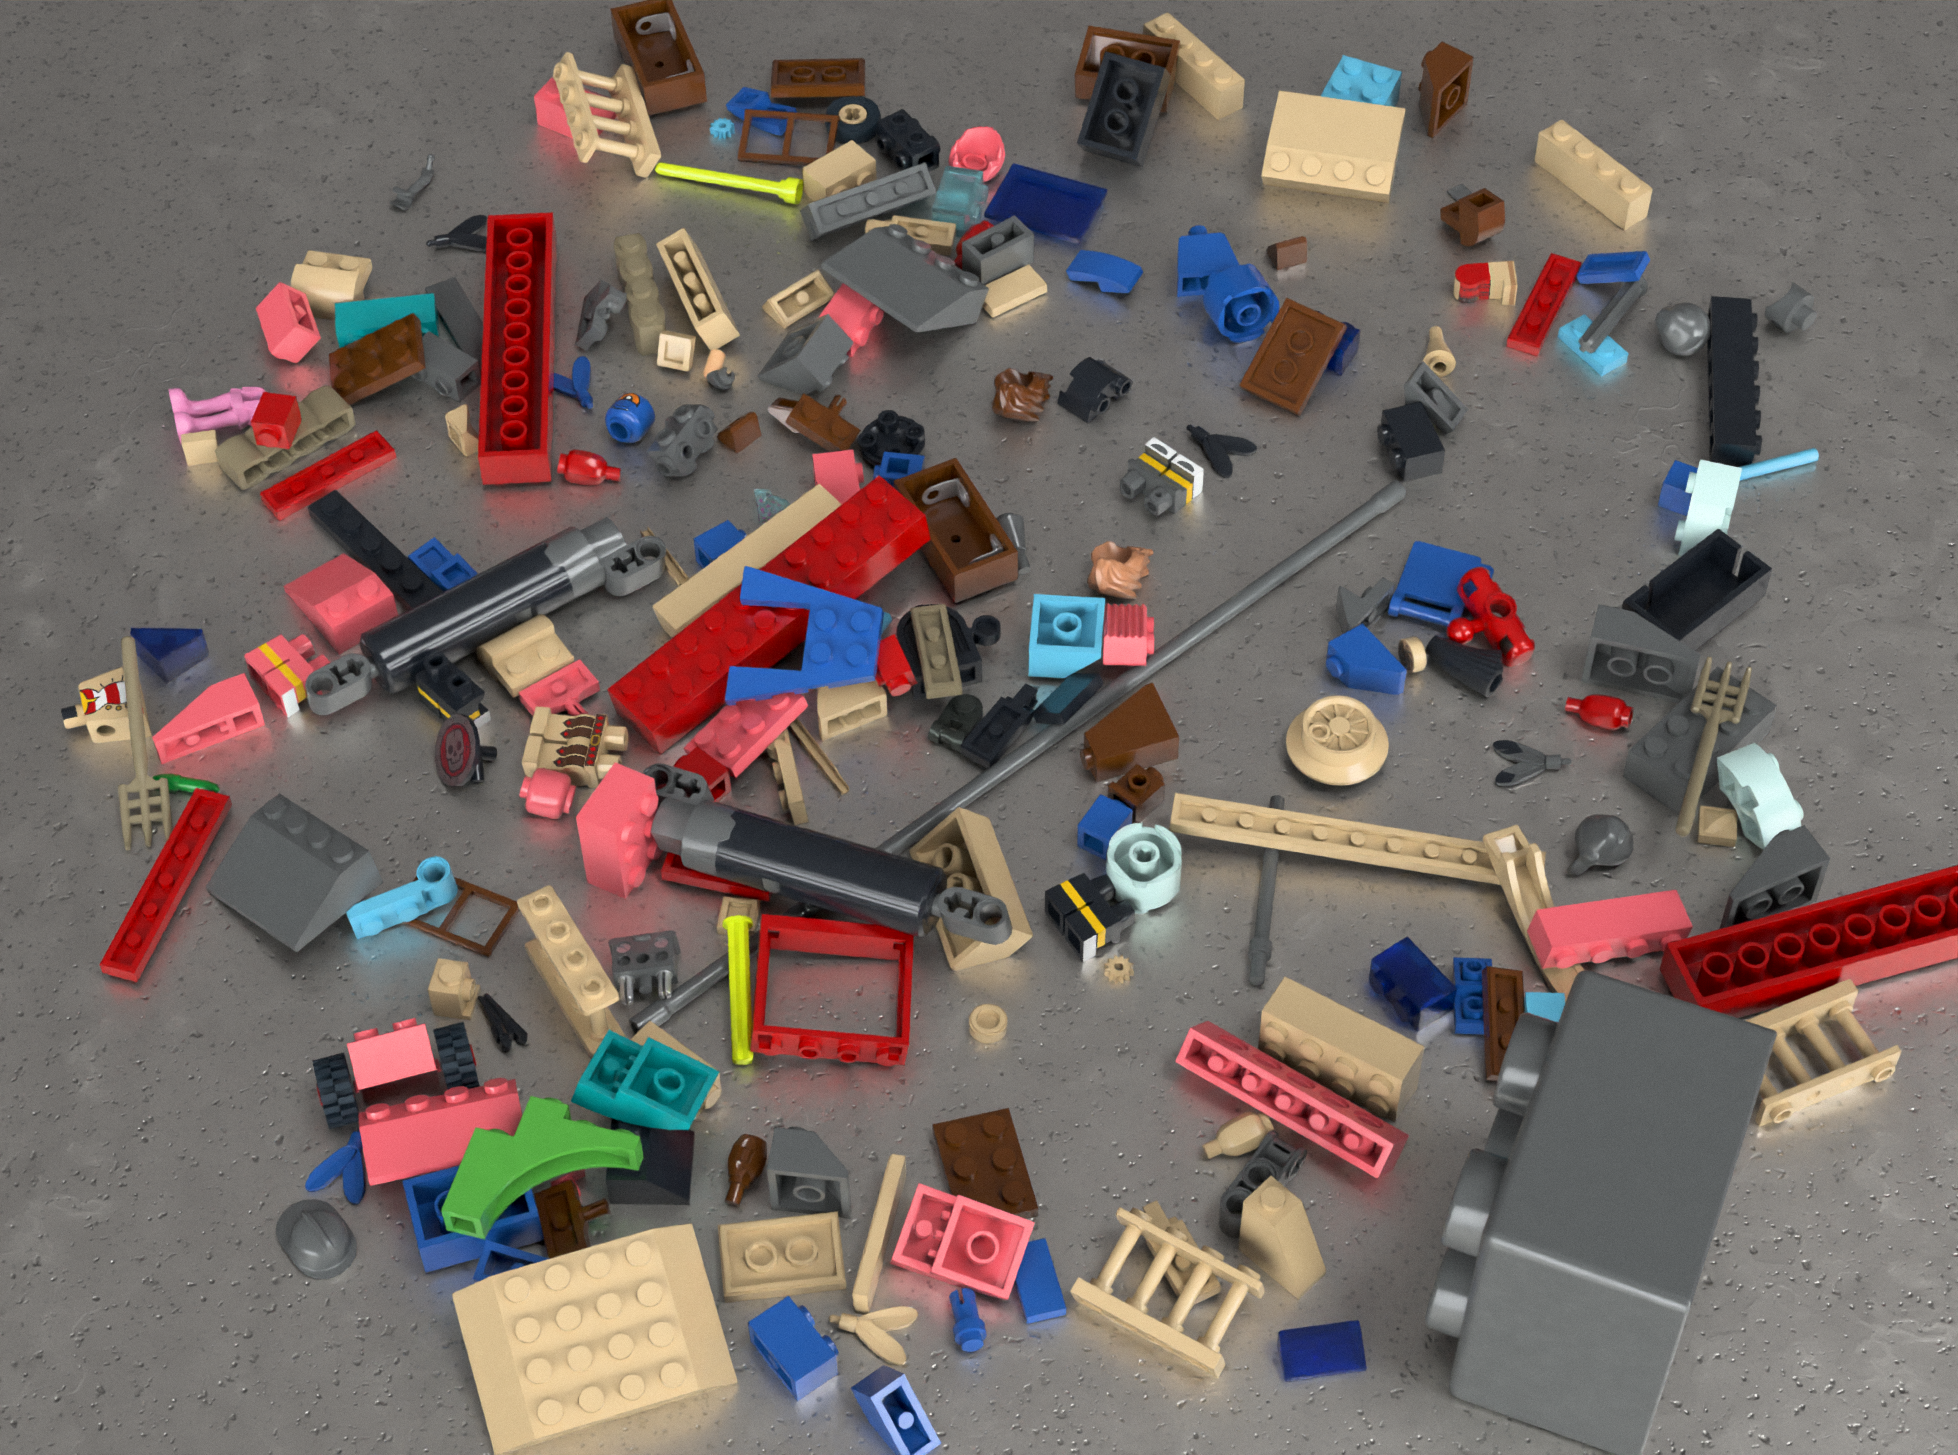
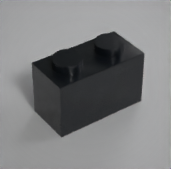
M1417 402L1382 410L1381 425L1377 426L1378 439L1381 445H1386L1389 451L1390 464L1394 470H1398L1403 482L1442 473L1445 448L1422 403Z

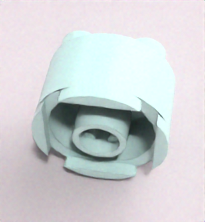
M1133 823L1121 828L1111 837L1106 855V874L1116 889V894L1113 898L1118 902L1127 900L1135 913L1144 914L1150 909L1167 904L1179 892L1182 852L1180 842L1171 831L1156 824L1155 828L1143 827V823Z

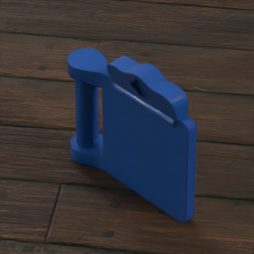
M1415 541L1398 586L1391 598L1388 615L1398 617L1401 614L1445 626L1447 631L1449 622L1455 618L1462 617L1466 607L1457 592V586L1461 577L1472 568L1485 567L1490 571V578L1492 579L1494 569L1489 565L1482 564L1480 557ZM1472 581L1466 583L1463 587L1464 593L1468 598L1477 590ZM1408 597L1452 610L1451 613L1407 602L1404 599Z

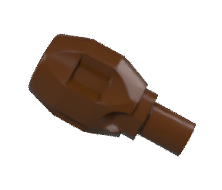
M742 1134L733 1144L728 1157V1183L730 1186L724 1201L725 1203L739 1207L745 1189H749L750 1185L762 1174L767 1160V1142L762 1138L750 1134Z

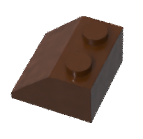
M1443 41L1434 50H1429L1425 54L1421 63L1423 68L1422 80L1418 87L1420 92V112L1427 136L1434 138L1467 105L1474 59L1473 56Z

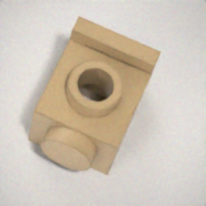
M438 958L428 987L433 1014L471 1021L481 987L476 984L475 979L471 978L468 962Z

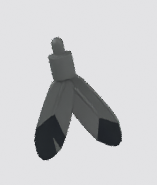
M1499 740L1493 743L1494 751L1500 756L1518 762L1502 770L1496 776L1495 783L1498 786H1513L1537 776L1545 771V769H1561V765H1570L1572 763L1570 758H1561L1560 754L1545 755L1536 749L1514 741Z

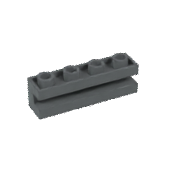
M923 163L809 203L800 212L812 241L867 221V219H874L922 202L937 192L927 165Z

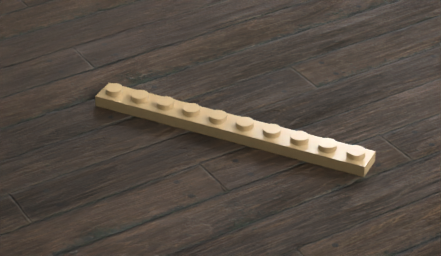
M1175 793L1169 827V831L1174 833L1501 885L1484 842ZM1541 851L1543 866L1545 868L1546 852Z

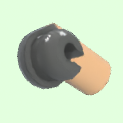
M713 349L709 353L703 375L716 389L727 390L731 388L735 380V374L733 371L728 374L726 372L727 367H723L725 360L724 352Z

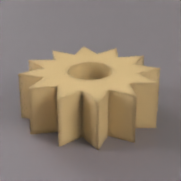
M1123 954L1119 958L1114 955V959L1108 958V963H1104V976H1108V981L1114 980L1115 985L1119 981L1122 984L1124 980L1130 981V976H1134V963H1129V958L1124 959Z

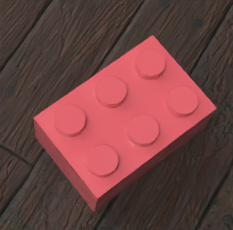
M615 762L576 816L587 883L624 899L628 897L634 887L638 888L641 885L646 869L653 860H658L663 850L659 849L651 833L659 801L654 778Z

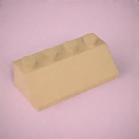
M958 807L909 850L913 860L941 867L947 876V888L962 887L1002 900L1007 907L1013 927L1012 934L1008 940L997 945L953 934L946 929L942 918H939L936 928L952 970L958 971L1008 958L1033 937L1032 930L988 817ZM990 918L986 921L985 924H996L1000 921L1001 918Z

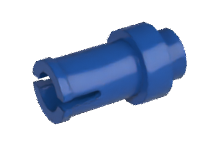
M961 1288L964 1303L959 1298L958 1290L953 1291L949 1296L955 1319L953 1326L954 1340L958 1345H961L963 1351L974 1352L983 1347V1340L986 1338L987 1332L984 1321L979 1318L975 1292L970 1288Z

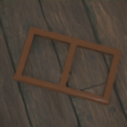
M745 109L744 111L745 116L738 161L807 166L819 159L816 157L789 156L795 120L831 122L826 154L835 148L838 122L840 121L839 115ZM752 117L788 119L782 155L746 153Z
M454 877L458 889L463 892L439 928L418 919L402 922L476 953L491 957L492 952L520 910L517 901ZM472 895L509 909L485 946L448 932Z

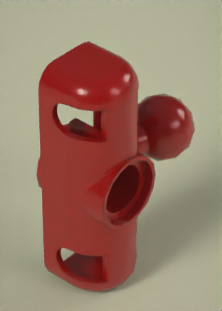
M1475 567L1467 571L1460 579L1457 592L1474 619L1469 621L1467 618L1458 617L1450 621L1446 631L1448 638L1466 645L1473 639L1474 634L1483 632L1492 648L1500 649L1499 644L1501 640L1508 637L1514 647L1505 655L1502 653L1505 666L1514 667L1531 659L1535 650V642L1533 639H1529L1526 634V627L1516 613L1517 605L1515 600L1510 595L1503 593L1498 583L1492 581L1490 571L1487 568ZM1472 581L1477 590L1468 598L1464 593L1463 587L1466 583ZM1492 612L1498 613L1502 617H1497Z

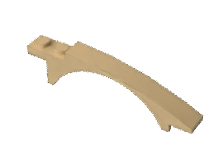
M1518 825L1483 835V842L1527 945L1551 993H1565L1566 1003L1574 978L1580 971L1584 970L1582 965L1578 963L1564 969L1558 967L1542 969L1527 933V929L1537 909L1555 907L1544 871L1541 850L1536 843L1529 844Z

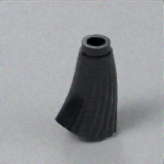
M1437 635L1427 644L1425 652L1438 666L1483 696H1491L1503 681L1501 649L1489 650L1470 647Z

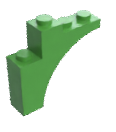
M530 1096L514 1136H510L500 1129L485 1130L475 1128L441 1209L446 1230L486 1239L489 1230L507 1207L531 1188L546 1180L565 1173L588 1168L615 1167L638 1171L643 1160L640 1136H636L625 1129L611 1130L598 1127L587 1120L573 1121L569 1105L551 1097L542 1099Z

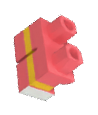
M280 634L244 655L250 678L270 697L287 718L299 711L298 703L307 698L305 687L307 677L312 672L330 663L324 655H320L310 662L306 661V659L315 654L311 641L304 634L290 641H287ZM322 690L318 691L316 694L323 695Z

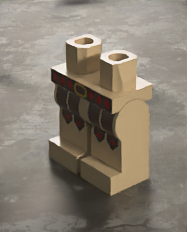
M536 706L529 731L530 736H528L522 758L525 776L532 777L536 769L547 768L569 775L571 785L584 786L588 784V788H597L615 762L622 765L621 755L608 754V750H627L629 741L627 727L609 725L606 714H596V717L588 714L576 716L551 714V710L548 707Z

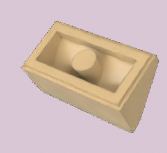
M819 269L768 299L762 308L785 329L829 302L835 295V292Z

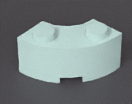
M1700 460L1697 473L1690 472L1685 491L1692 494L1686 521L1679 520L1674 539L1681 541L1678 555L1683 556L1717 529L1727 534L1742 468Z
M1756 743L1717 757L1720 790L1729 798L1736 809L1742 825L1743 835L1764 850L1779 832L1783 830L1791 831L1801 827L1800 820L1803 819L1802 807L1793 798L1779 770L1778 761L1772 753H1766Z

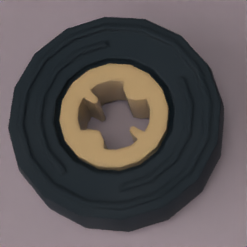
M844 96L833 101L826 110L828 115L840 116L836 140L846 144L851 140L856 144L865 143L877 134V121L881 119L878 105L871 99L863 96ZM825 122L829 134L831 122Z

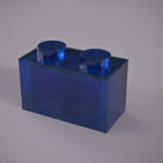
M1408 936L1371 959L1368 980L1372 989L1379 996H1384L1393 1005L1397 1016L1403 1022H1408L1417 1032L1453 1010L1457 988Z

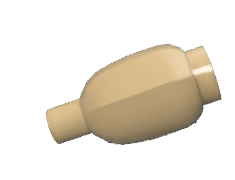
M1245 1112L1223 1124L1216 1133V1139L1203 1144L1202 1148L1208 1159L1221 1153L1228 1156L1243 1155L1257 1149L1268 1132L1274 1130L1268 1115L1265 1113Z

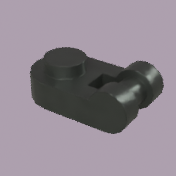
M969 694L953 697L938 720H935L931 725L928 740L938 744L942 741L951 744V749L960 752L962 742L983 719L981 701Z

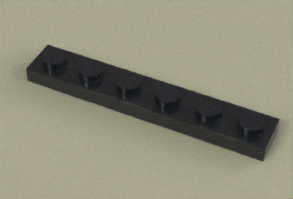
M336 489L308 506L310 517L358 563L373 571L394 594V598L407 610L443 592Z

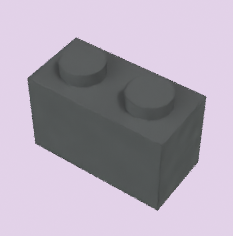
M1015 215L962 242V271L975 274L983 285L1034 262V233Z

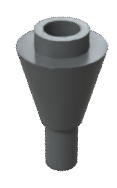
M1004 513L996 519L1018 551V574H1027L1031 571V567L1025 553L1024 518L1018 514Z

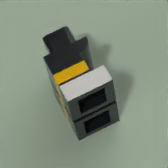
M441 651L436 652L424 661L425 669L415 675L420 701L440 719L442 718L444 722L451 715L465 714L472 718L477 729L491 720L489 710L480 703L484 698L485 691L475 684L467 674L457 668Z
M1082 873L1045 891V914L1061 935H1065V940L1083 963L1096 956V949L1110 941L1112 943L1120 942L1121 931L1135 921V911L1127 900H1122L1113 906L1107 903L1116 894V889L1107 874L1090 880L1085 873Z

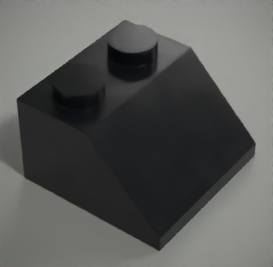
M611 1118V1130L625 1129L636 1136H640L643 1160L638 1171L607 1167L606 1185L610 1204L690 1205L695 1132L690 1129L668 1130L650 1128Z

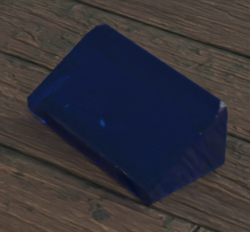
M1359 1320L1287 1329L1278 1332L1277 1348L1285 1382L1360 1372L1367 1369Z

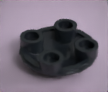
M885 410L878 415V419L864 428L857 441L863 458L873 465H881L884 452L920 455L925 447L926 436L924 427L913 419L901 415L898 416L893 410Z

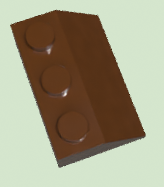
M1088 26L1075 71V97L1085 100L1091 99L1106 51L1166 68L1171 78L1160 112L1167 113L1174 88L1180 40Z

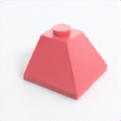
M551 77L534 95L538 125L573 138L570 127L567 124L563 104L560 101L556 81ZM584 88V91L586 93L607 97L592 90H589L587 88ZM590 107L592 115L613 120L617 117L615 112ZM597 129L598 136H599L604 130H599V129Z

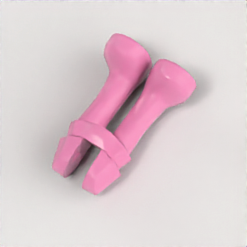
M181 388L168 389L180 445L181 434L209 430L218 431L231 426H237L239 430H242L248 425L252 426L251 420L263 392H265L264 388H231L230 392L201 401L189 400Z

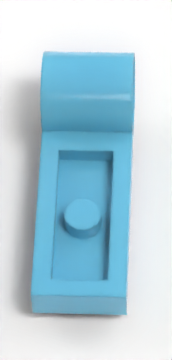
M438 856L429 857L423 860L417 868L418 880L352 906L346 913L357 940L366 936L376 935L382 930L402 922L412 921L418 916L428 913L429 910L452 901L457 894L458 887L448 861Z

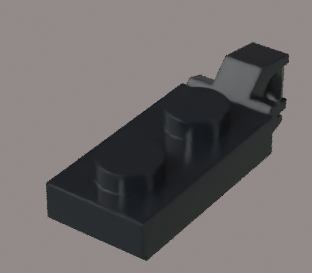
M1025 683L1014 698L1009 696L1003 698L1001 696L962 742L960 754L987 769L997 763L1034 717L1032 714L1033 708L1038 703V690Z

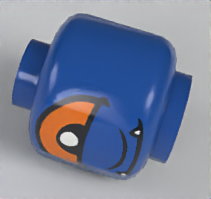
M625 393L620 396L605 415V423L609 434L617 441L625 443H635L641 440L655 422V412L652 405L646 398L635 393Z

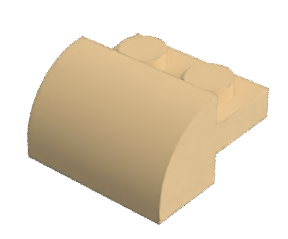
M308 250L303 263L296 264L294 267L290 287L306 293L314 318L335 320V303L365 300L363 289L373 268L371 259Z
M539 614L477 647L478 660L495 682L501 681L513 698L519 695L518 692L574 662V656L555 634L554 624L543 614Z

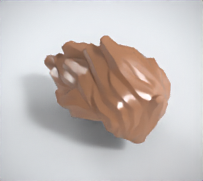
M1110 541L1096 546L1091 553L1093 566L1087 578L1089 588L1101 595L1125 599L1137 598L1132 590L1140 589L1142 585L1138 580L1149 573L1146 565L1150 563L1148 557L1153 555L1152 549L1134 546L1123 548Z

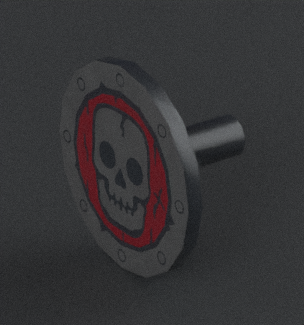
M465 714L451 715L444 721L435 744V763L440 778L444 783L452 787L463 786L469 780L472 784L485 782L483 760L494 761L497 757L496 747L480 745L478 729L472 718Z

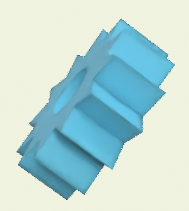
M719 117L718 120H714V123H710V133L713 134L714 138L719 137V140L721 138L726 140L727 137H731V134H735V125L731 122V119L726 120V117L724 119Z

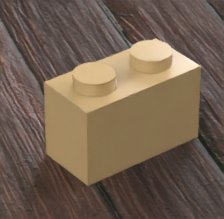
M851 140L802 168L803 192L812 200L818 201L877 180L876 160Z

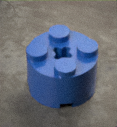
M1253 264L1237 265L1223 271H1215L1208 277V286L1204 292L1203 305L1220 333L1231 341L1239 343L1254 340L1264 334L1263 328L1270 321L1273 323L1279 312L1280 304L1275 293L1259 270Z

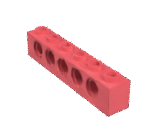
M1205 1021L1190 1028L1175 1060L1181 1066L1377 1179L1394 1169L1409 1137L1403 1131L1210 1021Z

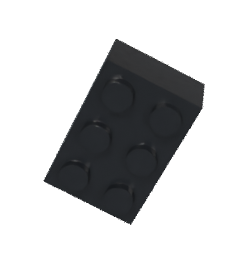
M1105 51L1077 140V144L1083 151L1143 167L1171 78L1166 68Z

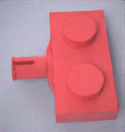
M579 659L518 693L520 702L532 716H534L536 706L550 708L551 714L567 711L571 716L588 714L579 702L599 692L600 686L599 681Z

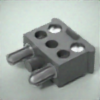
M670 930L612 938L608 941L612 954V974L617 991H620L622 1004L627 1005V999L629 1004L633 1002V989H639L641 994H650L652 987L658 986V995L661 999H665V993L667 999L672 996L671 984L678 983L677 955L681 953L675 931Z

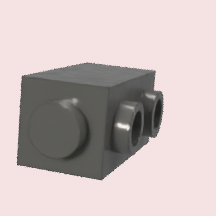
M429 331L422 337L426 368L412 376L416 380L424 381L434 387L441 395L449 396L460 403L481 385L478 360Z

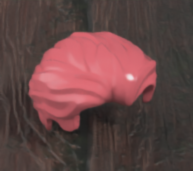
M988 126L967 129L951 148L948 159L951 173L958 180L966 183H983L994 178L1000 171L1005 157L1004 143L1000 134L993 127Z

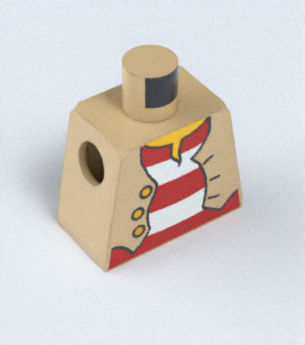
M123 666L81 682L78 686L81 704L61 708L65 728L70 729L87 725L92 742L104 743L131 739ZM140 683L145 738L151 737L152 733Z

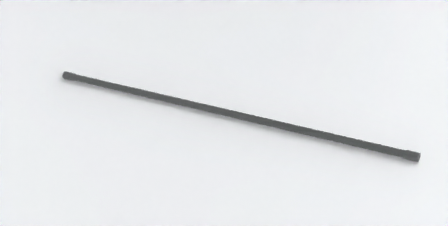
M1392 481L1372 495L1366 503L1154 651V654L1147 656L1146 666L1131 667L1097 691L1065 724L1049 725L880 844L876 849L899 855L932 831L958 807L965 808L1378 514L1386 512L1403 500L1407 495L1404 486L1399 481ZM798 902L780 916L810 918L822 908ZM759 930L749 937L750 959L755 957L758 952ZM728 952L673 990L670 998L667 999L666 995L665 999L654 1001L630 1018L629 1024L634 1033L636 1034L649 1021H652L657 1026L662 1025L675 1012L728 976Z

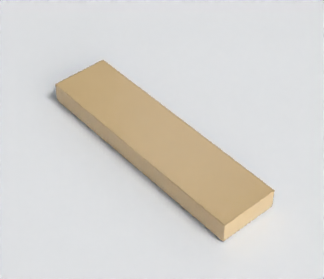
M892 1154L888 1159L852 1291L853 1310L857 1314L865 1315L870 1313L906 1180V1158L902 1155Z

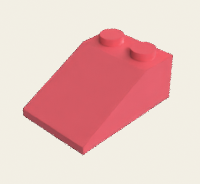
M344 553L284 585L285 592L339 655L360 644L362 633L398 615L394 594L373 571Z

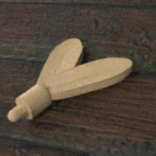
M898 1306L871 1312L859 1317V1319L858 1316L842 1313L841 1316L830 1315L828 1320L831 1323L838 1324V1329L855 1332L874 1353L887 1363L902 1366L906 1363V1354L903 1347L886 1332L910 1326L918 1318V1312L910 1307Z

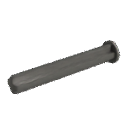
M1641 276L1639 281L1622 282V287L1578 340L1581 345L1579 348L1581 352L1588 351L1589 353H1594L1636 299L1646 294L1648 283L1643 276Z

